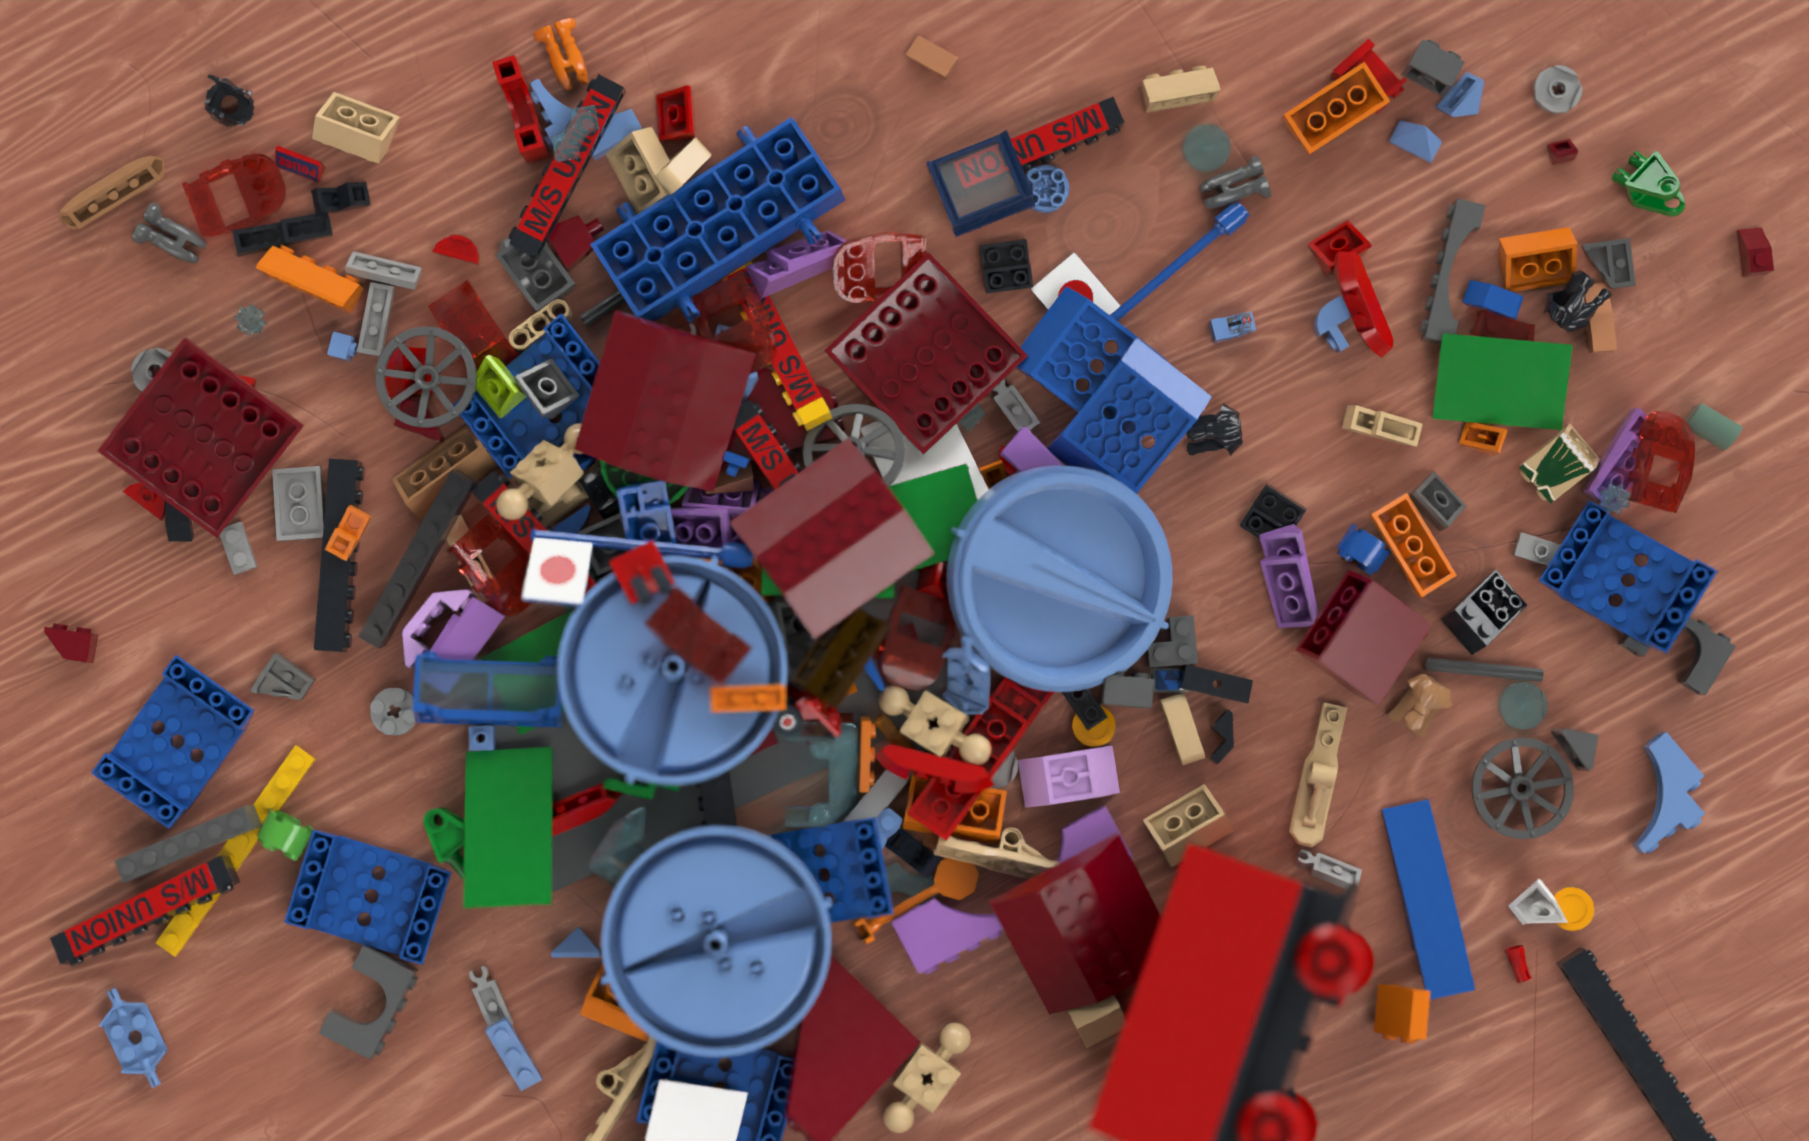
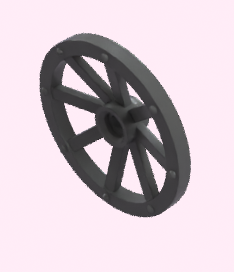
M416 327L400 333L386 345L377 362L375 382L381 402L395 418L411 426L434 428L455 420L469 406L476 390L477 369L471 352L458 337L436 327ZM420 336H427L425 366L420 363L406 346V341ZM435 337H439L450 342L456 349L434 368ZM397 348L401 350L415 367V373L386 369L391 356ZM462 355L466 364L467 378L440 376L442 371ZM428 374L432 376L430 382L425 381V377ZM385 376L415 380L416 383L391 400L386 388ZM439 383L466 386L462 398L455 407L441 390ZM422 388L417 418L411 417L397 408L398 404ZM430 390H433L448 412L436 418L425 419Z
M862 404L840 406L830 410L832 419L809 430L803 448L805 467L813 463V453H828L839 445L815 444L818 435L827 426L841 442L849 438L864 457L869 455L894 460L890 470L882 478L888 487L896 480L902 469L905 447L901 432L896 423L886 413L877 408ZM855 415L852 435L848 437L834 421L845 416ZM863 416L873 418L883 424L880 428L861 439L859 438ZM890 432L895 441L896 452L867 447L866 445Z
M1512 738L1494 745L1481 757L1472 776L1471 793L1479 816L1490 828L1507 837L1532 839L1551 832L1564 820L1573 801L1574 783L1568 764L1553 747L1536 739ZM1519 746L1532 747L1542 751L1527 773L1522 776ZM1511 748L1514 778L1491 762L1495 756ZM1550 757L1557 765L1562 777L1532 782V778L1547 758ZM1486 768L1509 784L1508 787L1481 792L1482 778ZM1519 784L1523 785L1522 792L1517 791V786ZM1558 785L1564 786L1563 798L1559 808L1534 793V789ZM1510 794V798L1495 820L1485 807L1483 799ZM1527 799H1531L1554 814V816L1542 826L1534 828ZM1517 800L1520 803L1526 830H1514L1503 825Z

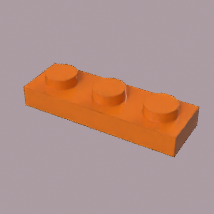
M785 685L710 687L711 713L786 710Z
M860 716L858 789L859 792L869 793V786L874 785V771H870V762L875 760V748L871 747V738H875V724L871 723L869 716Z

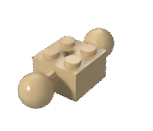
M582 423L573 424L566 430L564 434L565 444L560 448L543 440L510 472L520 488L518 490L508 489L499 495L497 510L502 517L509 520L521 518L527 511V499L530 496L552 506L584 474L572 456L574 453L583 454L574 449Z
M889 685L881 691L878 699L881 710L891 716L900 714L907 716L908 719L900 732L931 753L946 758L954 745L960 749L961 757L966 763L976 766L985 763L990 757L991 746L985 737L977 734L967 737L961 733L970 720L967 715L925 690L917 705L909 701L907 691L901 686ZM938 720L939 728L930 730V724Z
M961 1023L946 1025L941 1031V1046L937 1052L922 1042L893 1081V1085L903 1091L906 1096L901 1102L891 1103L886 1108L883 1118L889 1130L895 1133H903L909 1130L914 1123L913 1109L918 1103L932 1113L936 1110L961 1074V1070L948 1060L953 1054L962 1053L968 1048L971 1035L966 1026ZM929 1072L932 1073V1081L923 1082L921 1075L923 1073L925 1075Z

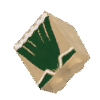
M1569 423L1522 462L1520 473L1527 482L1532 481L1537 487L1536 492L1539 497L1544 501L1547 499L1551 504L1597 467L1600 458Z

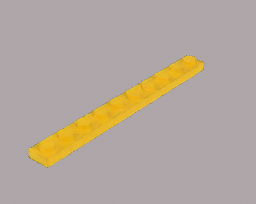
M297 745L294 746L254 803L262 824L270 809H273L274 812L282 809L316 761L315 757ZM260 828L228 840L217 857L220 855L230 856L237 872L258 843L257 834ZM220 893L212 896L213 900L206 904L199 905L197 903L191 906V911L185 914L177 915L176 913L156 941V944L174 957L178 956L215 904Z

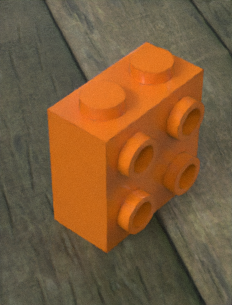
M1378 984L1374 1032L1383 1034L1384 1039L1398 1040V1037H1400L1403 1043L1415 1044L1416 1040H1426L1431 991L1395 984Z

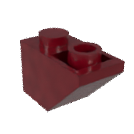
M53 623L52 628L44 627V633L63 659L94 663L98 635L91 634V629L77 627L76 631L67 630L68 625Z

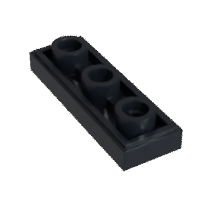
M1186 664L1183 666L1179 688L1248 704L1253 680ZM1214 681L1217 682L1216 688L1213 686Z
M1089 689L1079 690L1082 692V697L1080 698L1074 697V691L1061 692L1088 731L1108 718Z

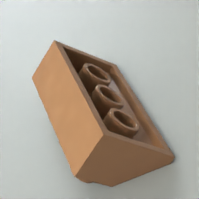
M465 425L392 478V481L405 504L422 521L451 471L459 469L475 480H479L484 475L489 474L498 464L470 427Z

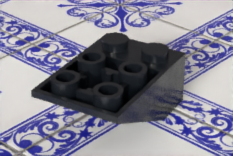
M1494 570L1456 603L1440 620L1469 653L1473 655L1486 647L1527 604L1497 570Z

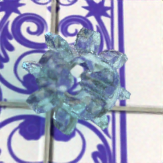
M252 304L249 308L241 307L238 316H235V319L240 322L236 327L241 332L245 331L249 336L252 333H261L263 326L267 324L262 319L265 313Z
M1611 483L1608 491L1604 489L1601 491L1600 496L1603 499L1600 502V506H1605L1608 514L1610 512H1617L1619 515L1622 507L1628 509L1630 502L1627 499L1631 493L1625 492L1622 484L1620 486H1613Z

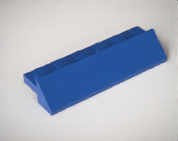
M658 479L646 482L637 481L617 490L626 539L653 540L654 542L676 544L665 481ZM660 553L662 557H664V556H679V555H673V554H663V553Z

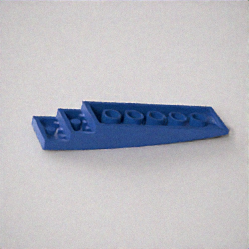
M1429 799L1381 809L1411 946L1415 953L1424 990L1431 991L1430 1000L1474 991L1475 986Z

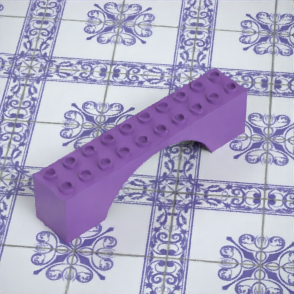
M1101 806L1060 828L1061 844L1057 859L1059 863L1117 832L1131 858L1134 859L1105 806ZM934 896L891 920L918 973L924 972L925 975L937 970V964L944 960L948 964L959 958V952L965 949L970 952L980 947V941L987 937L989 940L1002 935L1001 930L1003 929L995 913L975 914L963 912L949 907Z

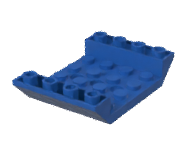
M1065 287L1020 346L1028 357L1016 369L1025 376L1032 377L1078 413L1120 361L1121 355L1137 336L1091 300ZM1109 340L1117 344V351L1114 354H1109L1105 351V343ZM1097 359L1102 362L1103 369L1101 372L1095 373L1091 370L1090 363L1092 360ZM1080 378L1088 382L1089 387L1085 392H1080L1076 389V381ZM1112 405L1106 406L1103 414L1107 418H1113L1117 414V409ZM1127 420L1122 424V429L1127 433H1131L1136 429V424L1131 420Z
M562 313L543 328L546 334L506 366L515 377L552 358L580 395L577 400L561 412V421L554 424L551 419L542 417L527 397L500 419L478 391H475L471 403L460 415L509 479L513 478L510 472L533 451L536 445L545 440L559 447L564 443L566 430L573 424L582 423L600 361ZM459 398V399H458L455 403H453L452 405L455 407V406L458 404V402L460 401L461 398Z
M1136 337L1121 355L1120 361L1047 449L1065 465L1093 470L1110 476L1137 494L1197 421L1212 396ZM1112 405L1117 409L1115 417L1107 418L1104 416L1103 410L1106 406ZM1127 420H1131L1136 424V429L1131 433H1127L1122 429V424ZM1146 435L1153 436L1155 439L1154 445L1149 448L1144 447L1141 444L1142 437Z
M1589 500L1542 574L1539 582L1561 599L1642 645L1667 654L1718 571L1697 559L1692 561L1617 520L1611 516L1609 510ZM1644 555L1647 557L1648 563L1645 566L1639 567L1634 563L1635 557ZM1631 575L1636 581L1634 585L1626 587L1621 583V580L1624 576ZM1613 595H1618L1623 599V602L1618 607H1612L1609 604V598Z
M178 655L173 657L163 671V680L111 753H105L91 772L92 775L168 829H171L192 807L246 731L255 711ZM157 721H161L165 725V730L160 735L156 734L153 730V725ZM178 734L184 738V745L181 748L174 747L172 743L174 736ZM197 748L201 749L204 753V757L200 762H195L192 758V752Z
M876 817L767 835L792 851L805 864L818 883L824 898L826 892H831L834 895V903L828 908L830 923L894 914ZM818 844L825 847L826 852L823 857L818 856L816 853ZM822 868L828 869L830 873L828 881L823 880L820 876Z
M313 830L284 923L306 930L310 928L390 952L399 955L401 959L423 965L452 872L433 863L355 839ZM376 866H382L385 869L386 874L382 880L376 879L373 875V870ZM369 889H374L378 893V900L374 903L366 899V892ZM362 912H367L371 916V922L367 926H363L359 922V915Z
M657 1040L636 1121L646 1124L650 1123L660 1080L712 1087L715 1082L722 1081L726 1085V1090L748 1093L736 1141H782L787 1122L784 1116L793 1057L765 1048H758L739 1055L702 1056L679 1051ZM729 1058L732 1061L731 1068L726 1071L721 1070L718 1067L720 1059Z

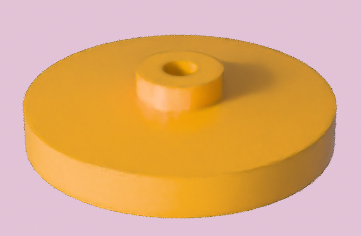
M1103 706L1101 708L1108 718L1089 731L1077 714L1074 716L1072 723L1073 734L1086 747H1102L1114 736L1116 728L1115 719L1112 713Z
M1568 887L1554 895L1568 923H1556L1559 927L1569 931H1577L1585 928L1591 922L1594 916V903L1585 891L1575 887Z

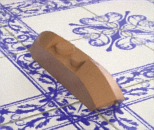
M147 156L126 164L73 197L59 212V221L71 229L84 227L161 180L165 174L164 159L156 156Z

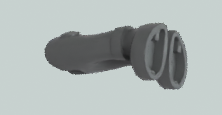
M1258 155L1252 156L1249 159L1248 165L1244 168L1241 166L1235 170L1218 174L1198 186L1200 193H1206L1217 189L1219 195L1206 199L1204 201L1205 207L1217 208L1229 205L1246 196H1252V193H1259L1265 199L1271 197L1270 187L1265 175L1251 182L1229 188L1234 183L1264 174Z
M152 202L144 213V221L159 227L162 231L177 238V240L170 239L164 234L156 232L148 225L140 223L133 232L132 241L137 244H142L146 241L152 242L153 245L160 247L168 254L182 261L196 264L199 257L191 251L183 249L186 241H189L194 246L205 249L207 242L188 227L176 223L168 217L165 218L162 215L160 205Z

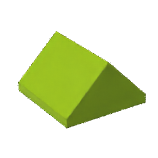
M491 355L485 357L477 371L476 390L501 419L527 396L500 359Z

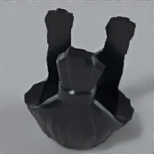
M209 74L207 78L216 84L207 90L204 103L207 113L210 114L214 121L224 126H244L254 115V100L251 98L252 92L237 87L228 78L220 79L215 75ZM234 96L238 99L239 107L235 113L226 114L222 111L221 101L225 97Z
M1579 270L1572 273L1568 284L1562 290L1547 293L1544 313L1548 312L1551 319L1566 332H1574L1588 326L1587 322L1594 316L1598 307L1612 295L1609 290L1603 288L1593 301L1584 304L1585 295L1595 282L1588 274Z
M1224 403L1217 414L1200 415L1187 432V439L1192 441L1187 444L1189 455L1193 456L1206 451L1226 449L1229 455L1232 456L1243 444L1241 421L1239 419L1240 413Z

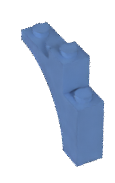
M536 79L530 83L533 88L530 94L536 104L541 102L545 110L541 114L548 125L552 123V125L545 128L548 135L544 137L549 148L552 150L558 142H563L566 136L564 133L565 128L570 120L574 121L577 113L556 100L544 88L540 80ZM632 109L614 114L592 156L595 161L605 156L607 152L631 132L642 129Z
M1659 732L1642 747L1654 768L1657 783V799L1650 823L1640 838L1632 845L1639 853H1651L1659 846L1658 841L1664 836L1666 838L1670 837L1677 831V825L1681 829H1694L1702 822L1700 818L1705 815L1687 793V791L1695 790L1701 784L1699 780L1704 775L1667 732Z

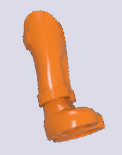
M574 18L554 23L567 60L564 59L560 51V46L556 42L555 33L551 25L545 26L533 33L534 39L537 42H543L546 45L545 49L549 55L553 71L565 91L573 89L571 79L568 77V73L576 71V76L581 85L588 83L585 62L575 43L574 36H571V31L576 27Z

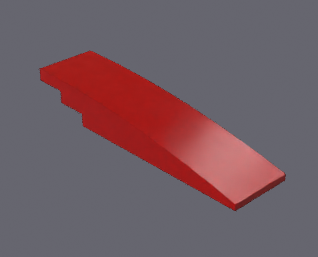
M1004 677L992 696L990 695L989 708L983 714H977L963 734L967 737L974 734L981 735L990 743V757L985 763L977 766L984 767L991 780L1055 692L1030 688ZM956 746L953 747L946 757L966 763L961 757L960 749ZM932 777L907 814L947 842L984 790L973 793L955 792L954 782L951 783V786L938 783L937 778Z

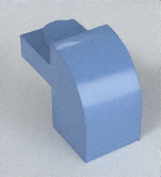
M1341 295L1327 303L1317 313L1314 320L1316 337L1318 338L1326 334L1327 338L1325 340L1332 351L1336 350L1337 354L1349 346L1338 326L1351 318Z

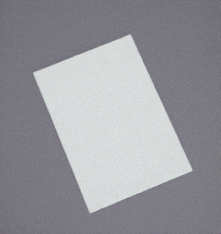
M875 421L862 427L863 437L880 428L883 424ZM957 424L924 455L901 433L905 447L904 463L892 485L967 463L977 500L989 490ZM890 432L867 444L868 447L896 452L895 441ZM873 456L882 477H884L890 470L894 460Z
M660 1080L645 1141H736L748 1093Z

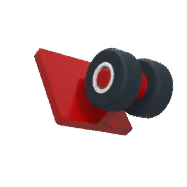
M653 540L610 561V565L631 605L640 602L642 606H645L653 601L652 595L660 592L661 595L665 596L673 591L672 585H674L675 581Z
M805 689L804 695L798 701L789 697L785 698L786 710L779 711L773 724L776 731L780 734L793 735L801 728L802 720L819 719L836 737L841 735L839 718L841 715L838 710L833 706H828L824 701Z

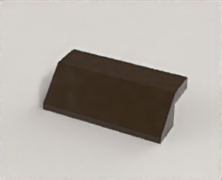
M859 607L815 640L790 680L820 700L838 709L891 627L886 622L868 614L862 607Z

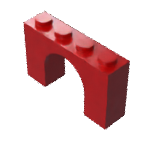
M512 55L493 61L492 64L499 86L503 90L516 130H513L520 154L527 164L549 158L550 155L525 74L517 57Z

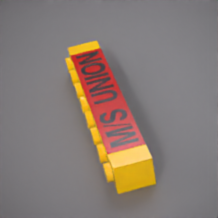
M749 261L722 278L725 285L730 283L733 291L729 293L735 305L741 304L743 311L740 314L745 324L751 323L754 331L750 333L756 345L762 344L765 351L761 352L766 364L772 363L775 369L772 375L777 385L782 384L786 391L782 395L788 406L793 404L796 409L793 416L799 426L804 425L806 431L832 419V415L770 296L760 298L746 268L747 265L752 264Z

